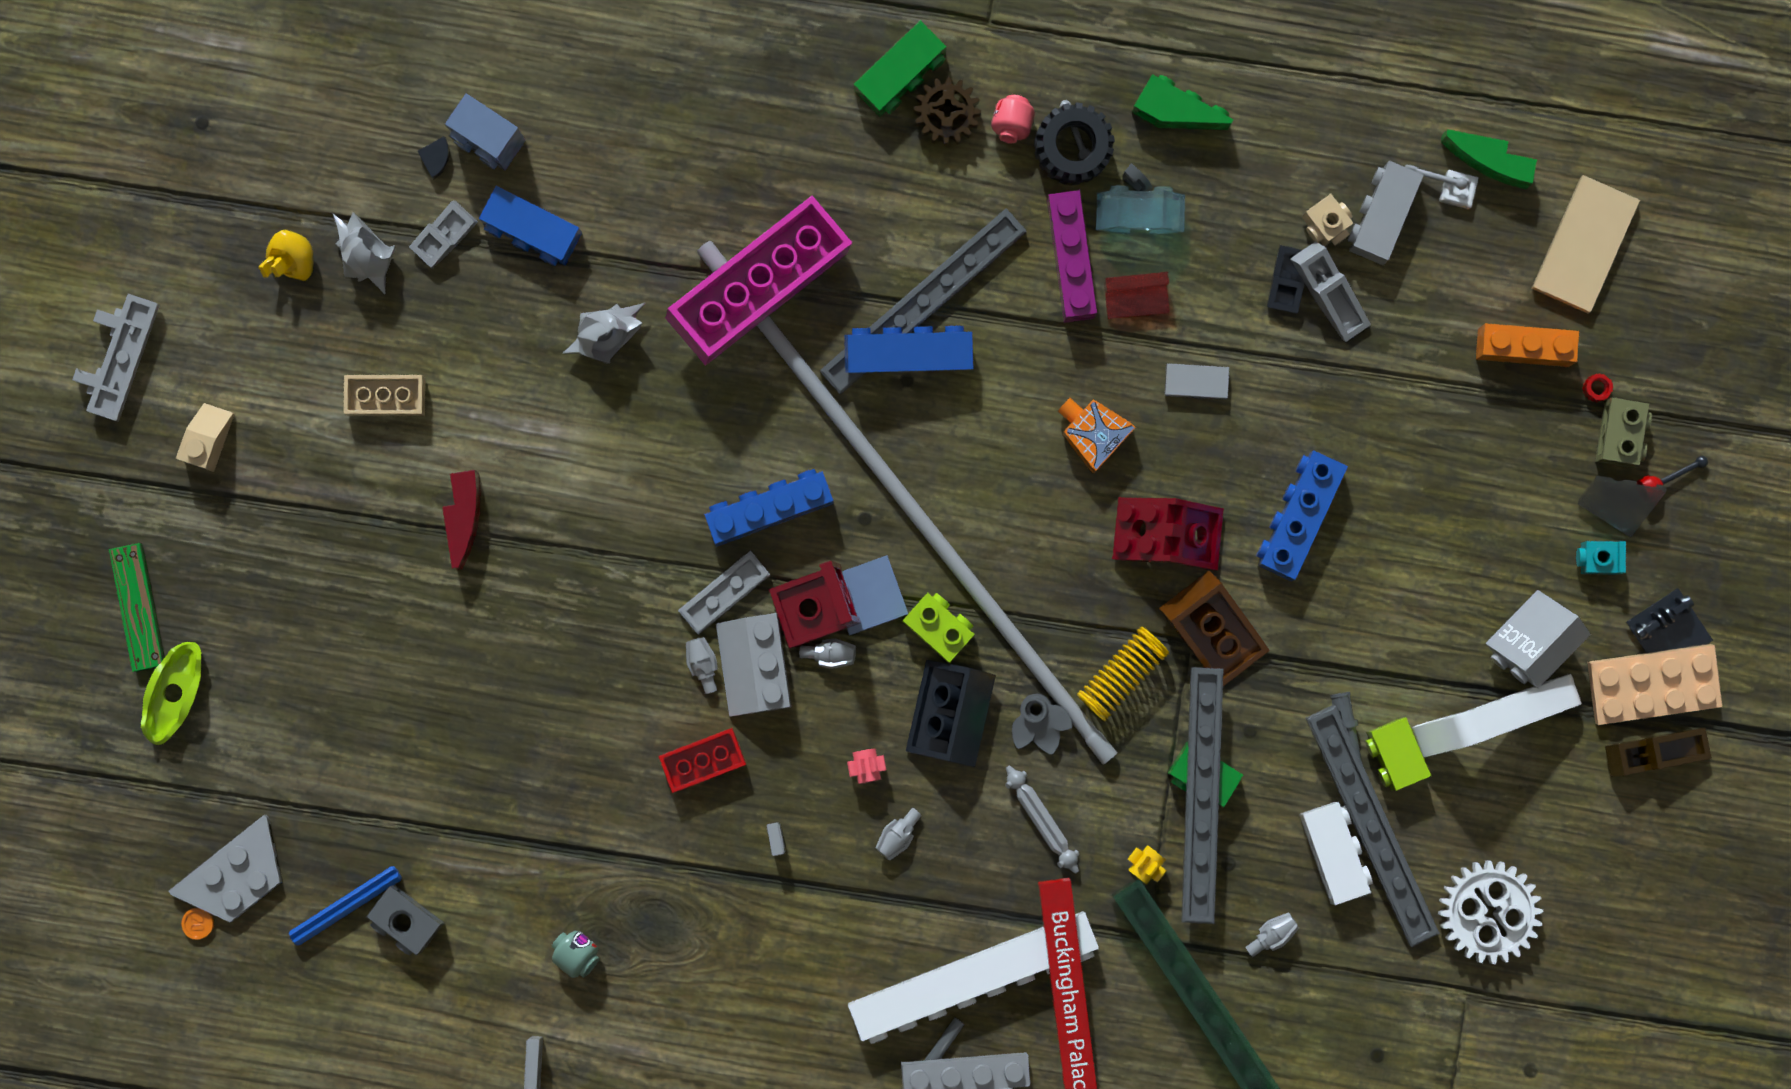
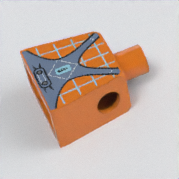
M1069 398L1058 410L1071 423L1062 435L1093 474L1136 428L1132 423L1096 400H1092L1083 410L1074 400Z

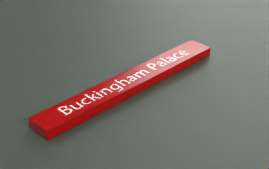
M1070 878L1038 882L1064 1089H1097Z

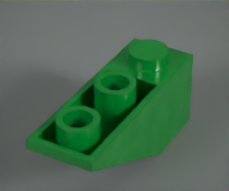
M1151 75L1132 110L1133 114L1158 128L1228 130L1234 120L1229 117L1230 113L1224 108L1217 105L1211 107L1203 103L1200 95L1190 90L1184 92L1176 88L1175 82L1164 75H1159V77Z

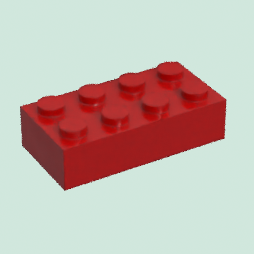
M733 728L658 756L672 793L747 765Z

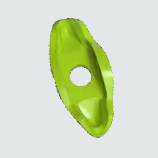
M184 642L172 648L154 670L148 682L143 698L141 729L146 739L153 744L160 745L167 742L182 725L194 703L201 677V650L195 642ZM171 684H177L182 689V696L177 702H170L165 697V690Z

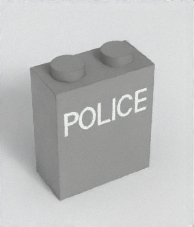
M1537 590L1486 642V645L1492 651L1493 655L1490 658L1497 666L1503 670L1507 667L1510 668L1512 675L1521 683L1525 684L1528 681L1539 688L1591 634L1577 615Z

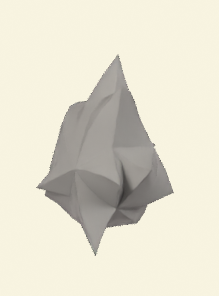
M354 212L348 224L334 215L339 233V240L335 245L341 249L345 278H358L359 282L369 278L385 294L386 273L395 252V245L391 247L385 245Z
M645 303L620 308L616 304L608 310L580 313L578 338L563 353L582 354L610 364V359L642 326V322L635 319Z

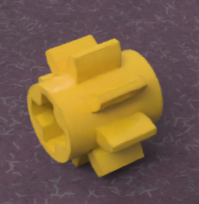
M1148 845L1143 851L1136 847L1128 858L1133 863L1128 871L1146 885L1151 879L1158 883L1167 871L1161 867L1166 859Z

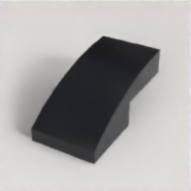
M1279 245L1267 307L1298 314L1305 283L1290 258L1303 249Z

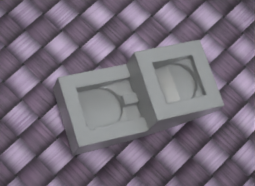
M451 201L434 223L428 224L409 248L431 268H434L459 244L478 221L457 201Z

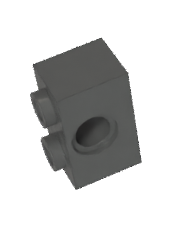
M396 885L389 886L367 915V918L373 921L370 926L383 936L389 934L397 940L395 945L407 955L412 953L416 955L421 954L444 925L442 920ZM400 914H406L411 919V927L408 931H402L397 926V918Z

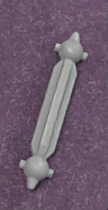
M1009 765L1006 767L1008 775L1007 783H1005L1006 787L1016 789L1017 798L1051 850L1060 855L1059 862L1057 863L1060 868H1069L1072 872L1077 873L1079 871L1077 865L1079 852L1077 850H1068L1067 840L1033 788L1025 784L1027 773L1015 770Z

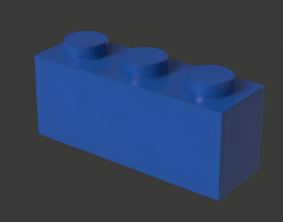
M495 186L479 217L482 224L486 225L483 229L484 231L497 238H501L503 234L513 239L511 244L525 252H528L531 248L541 253L539 258L553 266H556L557 262L566 266L582 235L579 227L498 186Z

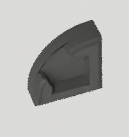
M1132 163L1124 171L1122 180L1143 197H1146L1153 189L1152 184Z

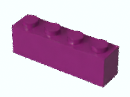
M1080 190L1049 194L1047 206L1064 323L1095 319L1097 309Z

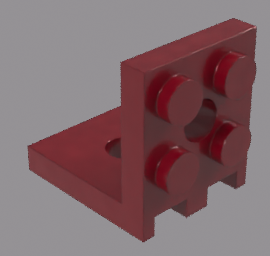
M1118 497L1112 559L1119 561L1168 562L1205 570H1218L1224 508L1177 498ZM1145 522L1146 532L1141 537L1140 528L1142 524ZM1196 530H1197V540L1195 539V532H1196Z
M832 560L819 564L820 571L769 589L789 648H794L861 624L852 601L850 589L845 582L841 564ZM808 599L814 600L818 606L817 613L812 617H805L801 612L802 603Z

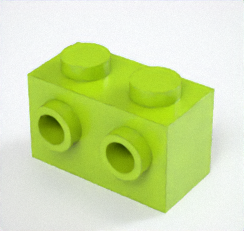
M927 592L902 622L944 660L950 663L975 635L970 631L973 625L961 614L957 617L947 610L950 604L938 593L932 597Z

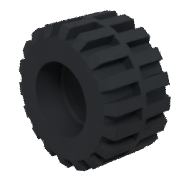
M1077 102L1075 105L1063 104L1061 108L1057 109L1056 107L1039 126L1034 140L1036 148L1035 157L1039 160V166L1042 171L1046 170L1049 173L1048 177L1052 180L1056 178L1060 180L1059 183L1065 185L1067 182L1072 183V185H1079L1081 182L1087 183L1095 176H1098L1109 163L1113 155V144L1115 142L1114 135L1111 134L1112 126L1110 122L1106 123L1104 120L1106 116L1102 112L1100 114L1095 112V107L1091 105L1084 107L1082 106L1083 103ZM1077 127L1088 134L1092 142V150L1086 159L1070 161L1059 153L1056 146V138L1063 129Z

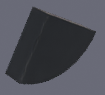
M445 136L418 150L433 180L443 173L449 158L450 149Z

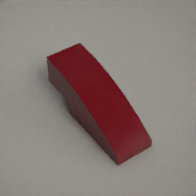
M476 470L450 474L455 505L442 507L451 566L456 571L463 570L470 555L478 528L481 489L479 472Z

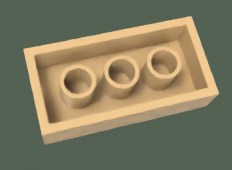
M344 375V414L346 416H425V377L423 375Z

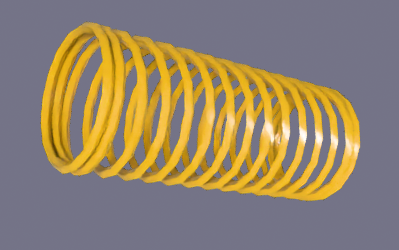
M1144 627L1137 629L1138 635L1132 634L1133 640H1127L1129 646L1123 645L1124 651L1118 650L1119 656L1113 655L1114 661L1108 660L1110 667L1103 665L1105 672L1098 670L1100 677L1093 675L1095 682L1089 680L1091 688L1086 685L1084 686L1086 693L1082 690H1079V693H1077V696L1104 721H1107L1111 714L1090 692L1096 695L1113 711H1116V709L1095 687L1101 690L1118 706H1121V704L1099 681L1123 701H1126L1104 676L1130 696V693L1109 671L1135 691V688L1114 666L1140 686V683L1118 660L1145 681V678L1123 655L1134 662L1146 675H1150V673L1128 650L1139 657L1151 670H1155V668L1133 645L1144 652L1156 665H1160V663L1138 640L1148 646L1161 660H1165L1164 657L1169 655L1167 648Z

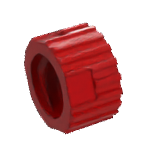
M1594 374L1589 376L1585 383H1583V393L1592 402L1604 401L1613 392V382L1604 374ZM1594 381L1603 383L1604 391L1602 394L1597 395L1592 391V383Z

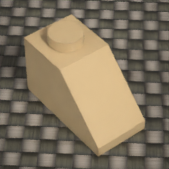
M204 403L186 428L176 459L214 472L235 413Z

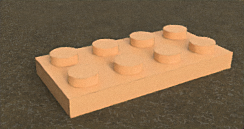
M1713 644L1587 662L1594 719L1597 725L1722 707L1715 645Z

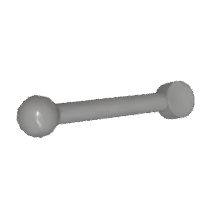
M1064 100L1060 103V108L1063 104L1069 103L1071 105V103L1067 100ZM1071 127L1079 148L1078 158L1082 161L1091 152L1085 148L1078 128Z
M1405 165L1406 168L1421 173L1424 177L1456 185L1460 190L1465 189L1468 185L1465 178L1455 179L1418 169L1412 165Z

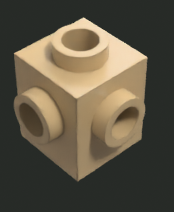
M1332 194L1322 199L1302 216L1308 225L1306 230L1313 241H1320L1324 247L1331 241L1336 246L1350 235L1347 230L1353 224L1351 220L1353 217L1352 213L1344 203L1341 202L1339 204Z

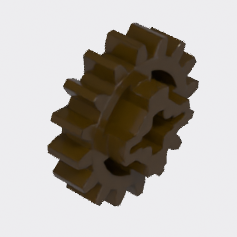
M947 77L946 84L941 85L937 78L934 81L935 87L933 89L928 85L924 86L926 96L917 95L916 101L921 106L914 107V114L921 115V117H918L915 123L916 126H925L922 130L923 136L929 133L932 134V143L935 144L941 138L943 139L944 146H948L949 139H954L958 145L960 144V136L962 134L968 139L971 137L969 127L976 129L979 123L973 117L981 116V110L974 108L979 104L980 100L979 97H970L973 93L972 87L966 90L962 89L963 80L960 79L956 85H953L951 77ZM943 93V96L937 102H930L936 95ZM954 94L960 96L966 104L959 103ZM945 106L951 107L950 117H944L943 111ZM929 119L936 120L941 126V130L933 126ZM966 119L962 126L955 130H952V127L958 121H964Z

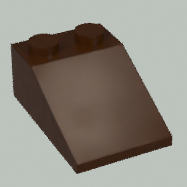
M1209 570L1159 608L1204 668L1223 669V686L1270 651L1223 584Z

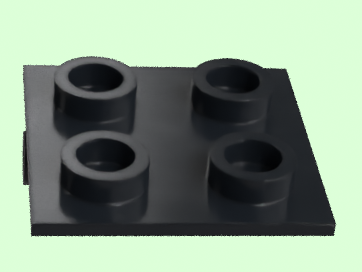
M1679 588L1626 622L1646 653L1707 645L1713 641L1691 608L1694 606L1692 599L1688 595L1684 597Z

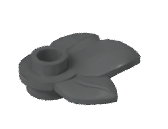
M1031 694L1023 700L1020 708L1021 715L1013 722L1012 737L1018 749L1034 741L1043 751L1053 754L1060 743V731L1072 728V720L1069 713L1063 707L1051 705L1049 699L1042 694ZM1035 703L1042 707L1040 715H1036L1032 711V706Z

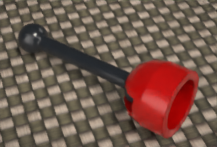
M1699 456L1694 463L1662 479L1656 476H1645L1637 480L1636 488L1639 495L1647 503L1657 499L1663 492L1664 484L1698 467L1705 468L1708 465V459L1705 456Z

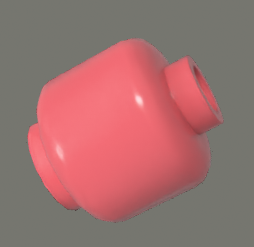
M1008 95L1006 98L999 100L991 122L993 131L999 135L1001 141L1006 143H1016L1017 140L1026 139L1033 125L1035 117L1034 108L1030 105L1028 99L1020 95Z

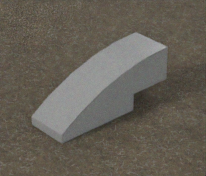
M1315 241L1290 258L1311 295L1343 341L1347 342L1371 325L1347 279L1338 271L1326 247Z

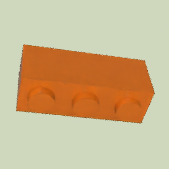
M1485 323L1478 328L1476 360L1570 367L1577 362L1579 331Z

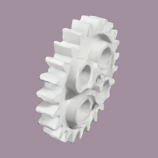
M1489 860L1485 861L1484 869L1481 868L1479 863L1474 862L1472 864L1473 872L1462 867V879L1451 876L1455 884L1454 888L1448 886L1443 888L1450 894L1449 898H1439L1441 903L1447 905V909L1438 912L1439 915L1447 917V921L1443 922L1440 927L1450 928L1451 930L1445 937L1446 940L1457 939L1454 949L1459 951L1466 947L1464 953L1466 958L1472 957L1476 952V961L1480 963L1484 961L1486 955L1491 964H1496L1497 955L1500 956L1502 961L1509 962L1508 952L1519 957L1520 951L1518 947L1520 945L1528 949L1530 948L1526 938L1528 936L1532 938L1538 937L1531 930L1532 927L1542 926L1540 921L1534 919L1535 915L1543 913L1542 909L1534 907V903L1541 900V897L1531 896L1530 894L1536 887L1535 884L1524 885L1527 879L1526 874L1515 877L1517 871L1515 866H1511L1505 872L1504 862H1498L1495 869ZM1497 881L1502 886V893L1498 898L1492 899L1488 892L1489 886ZM1478 887L1480 889L1482 897L1488 906L1496 907L1493 915L1507 933L1505 937L1501 935L1495 920L1485 917L1488 909L1476 895L1475 888ZM1472 898L1476 908L1471 915L1466 916L1462 911V904L1466 899ZM1514 908L1518 911L1519 920L1515 925L1509 926L1505 920L1506 914L1510 909ZM1489 925L1492 929V937L1488 942L1483 943L1479 938V931L1483 926Z

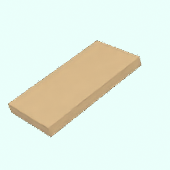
M1582 175L1531 289L1589 314L1592 311L1640 200Z

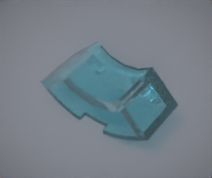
M1116 185L1111 186L1110 191L1097 193L1096 230L1130 234V229L1150 230V234L1184 232L1185 195L1173 192L1172 187H1154V191H1129L1127 186Z

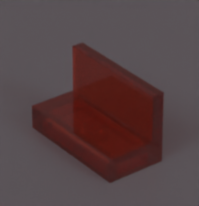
M1168 272L1106 278L1104 281L1107 319L1170 313L1167 292L1169 285Z

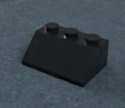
M926 660L906 752L975 767L996 675L972 668Z

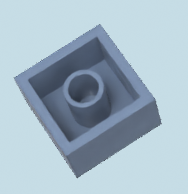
M467 93L445 123L451 132L449 137L454 140V144L467 153L473 149L475 154L480 157L479 160L493 170L498 166L505 171L526 141L517 126Z

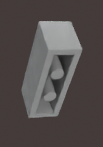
M1388 161L1384 168H1377L1371 182L1372 185L1376 186L1372 197L1366 195L1359 211L1364 214L1360 225L1354 224L1348 237V241L1352 242L1350 252L1381 265H1384L1389 260L1423 174L1392 161Z

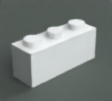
M1333 802L1299 814L1330 903L1337 905L1371 893L1369 885L1373 884L1367 866H1361L1358 855L1362 854V850L1357 837H1351L1347 825L1351 824V819L1345 806L1340 807L1339 802Z

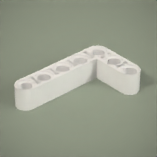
M1571 674L1544 682L1539 688L1533 686L1471 710L1414 726L1412 730L1424 758L1477 744L1576 707L1582 703Z

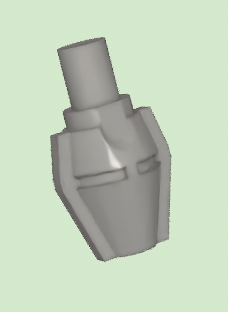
M704 637L686 642V662L692 676H697L698 680H701L705 694L717 691L713 675H715L714 671L718 669L717 660Z
M826 639L815 646H800L799 655L800 658L815 659V661L819 662V666L833 669L854 664L856 646L838 639Z
M912 808L903 819L900 818L899 821L894 819L886 825L875 847L878 852L890 861L907 849L914 837L912 835L913 826L922 815Z
M1289 912L1272 918L1259 929L1260 934L1257 935V939L1246 946V949L1252 957L1264 949L1268 950L1271 948L1274 951L1286 945L1299 927Z

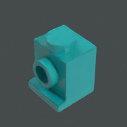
M1626 541L1582 542L1581 548H1578L1576 552V564L1578 567H1581V574L1619 575L1626 573ZM1600 551L1606 553L1605 563L1598 560V553Z

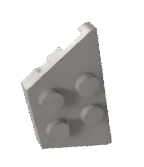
M263 815L168 892L172 896L228 922H233L282 883L280 868L276 862L275 843L272 842L269 824H271L270 818L267 815Z

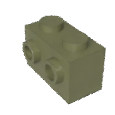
M1613 397L1604 402L1595 462L1634 468L1640 465V461L1643 462L1645 460L1647 444L1643 443L1645 431L1650 429L1652 413L1648 412V403Z

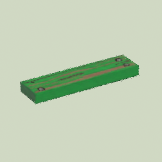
M136 543L109 549L132 672L157 668L163 661L164 654L143 544Z

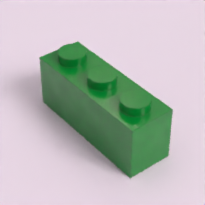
M920 20L854 83V92L879 117L885 112L891 114L901 104L902 101L899 99L907 91L910 93L914 92L923 83L924 79L922 76L930 69L933 72L936 71L945 62L946 45Z

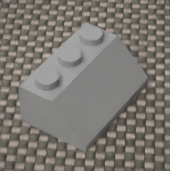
M778 614L759 615L717 623L716 629L729 717L791 708Z

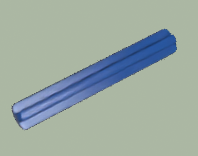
M394 866L387 868L289 932L292 942L296 946L303 944L387 890L389 886L401 881L402 877L397 868Z

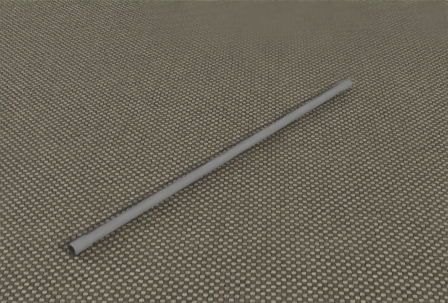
M712 241L706 242L697 250L698 255L713 273L728 262ZM768 316L760 322L757 327L1056 704L1066 709L1071 717L1072 724L1083 736L1086 744L1100 762L1105 764L1117 754L1116 750L1083 713L772 319Z

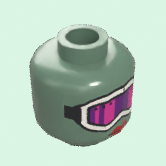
M573 931L568 935L563 932L552 944V948L555 949L552 955V962L571 978H576L580 975L586 977L599 961L597 956L598 946L580 931Z

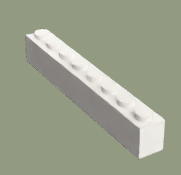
M1084 911L1075 914L1081 962L1094 957L1093 951L1099 949ZM1044 927L850 1002L848 1007L861 1040L869 1039L870 1044L887 1038L886 1032L898 1028L900 1032L909 1030L917 1026L916 1020L926 1016H928L929 1021L947 1014L946 1008L956 1004L959 1009L976 1003L975 997L987 993L988 997H992L1005 992V985L1015 981L1018 986L1035 980V973L1046 970L1047 974H1049Z

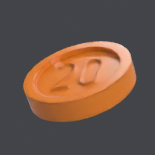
M193 908L183 916L182 930L191 939H203L213 931L214 918L207 911Z

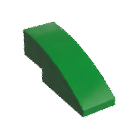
M1449 129L1442 135L1441 143L1467 165L1487 177L1522 189H1527L1533 184L1537 159L1507 154L1509 141Z

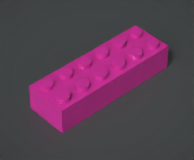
M811 196L667 309L665 318L706 366L849 252L852 241L818 201Z

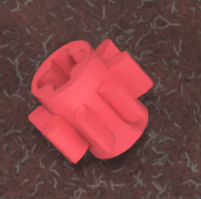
M876 748L852 753L854 761L847 762L850 777L857 776L858 784L881 780L880 772L887 770L884 755L877 756Z

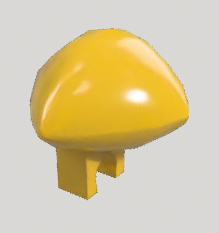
M288 230L279 231L274 234L267 246L266 260L258 267L264 278L269 277L271 273H274L275 277H280L284 274L293 279L306 281L313 272L314 259L311 244L300 234Z

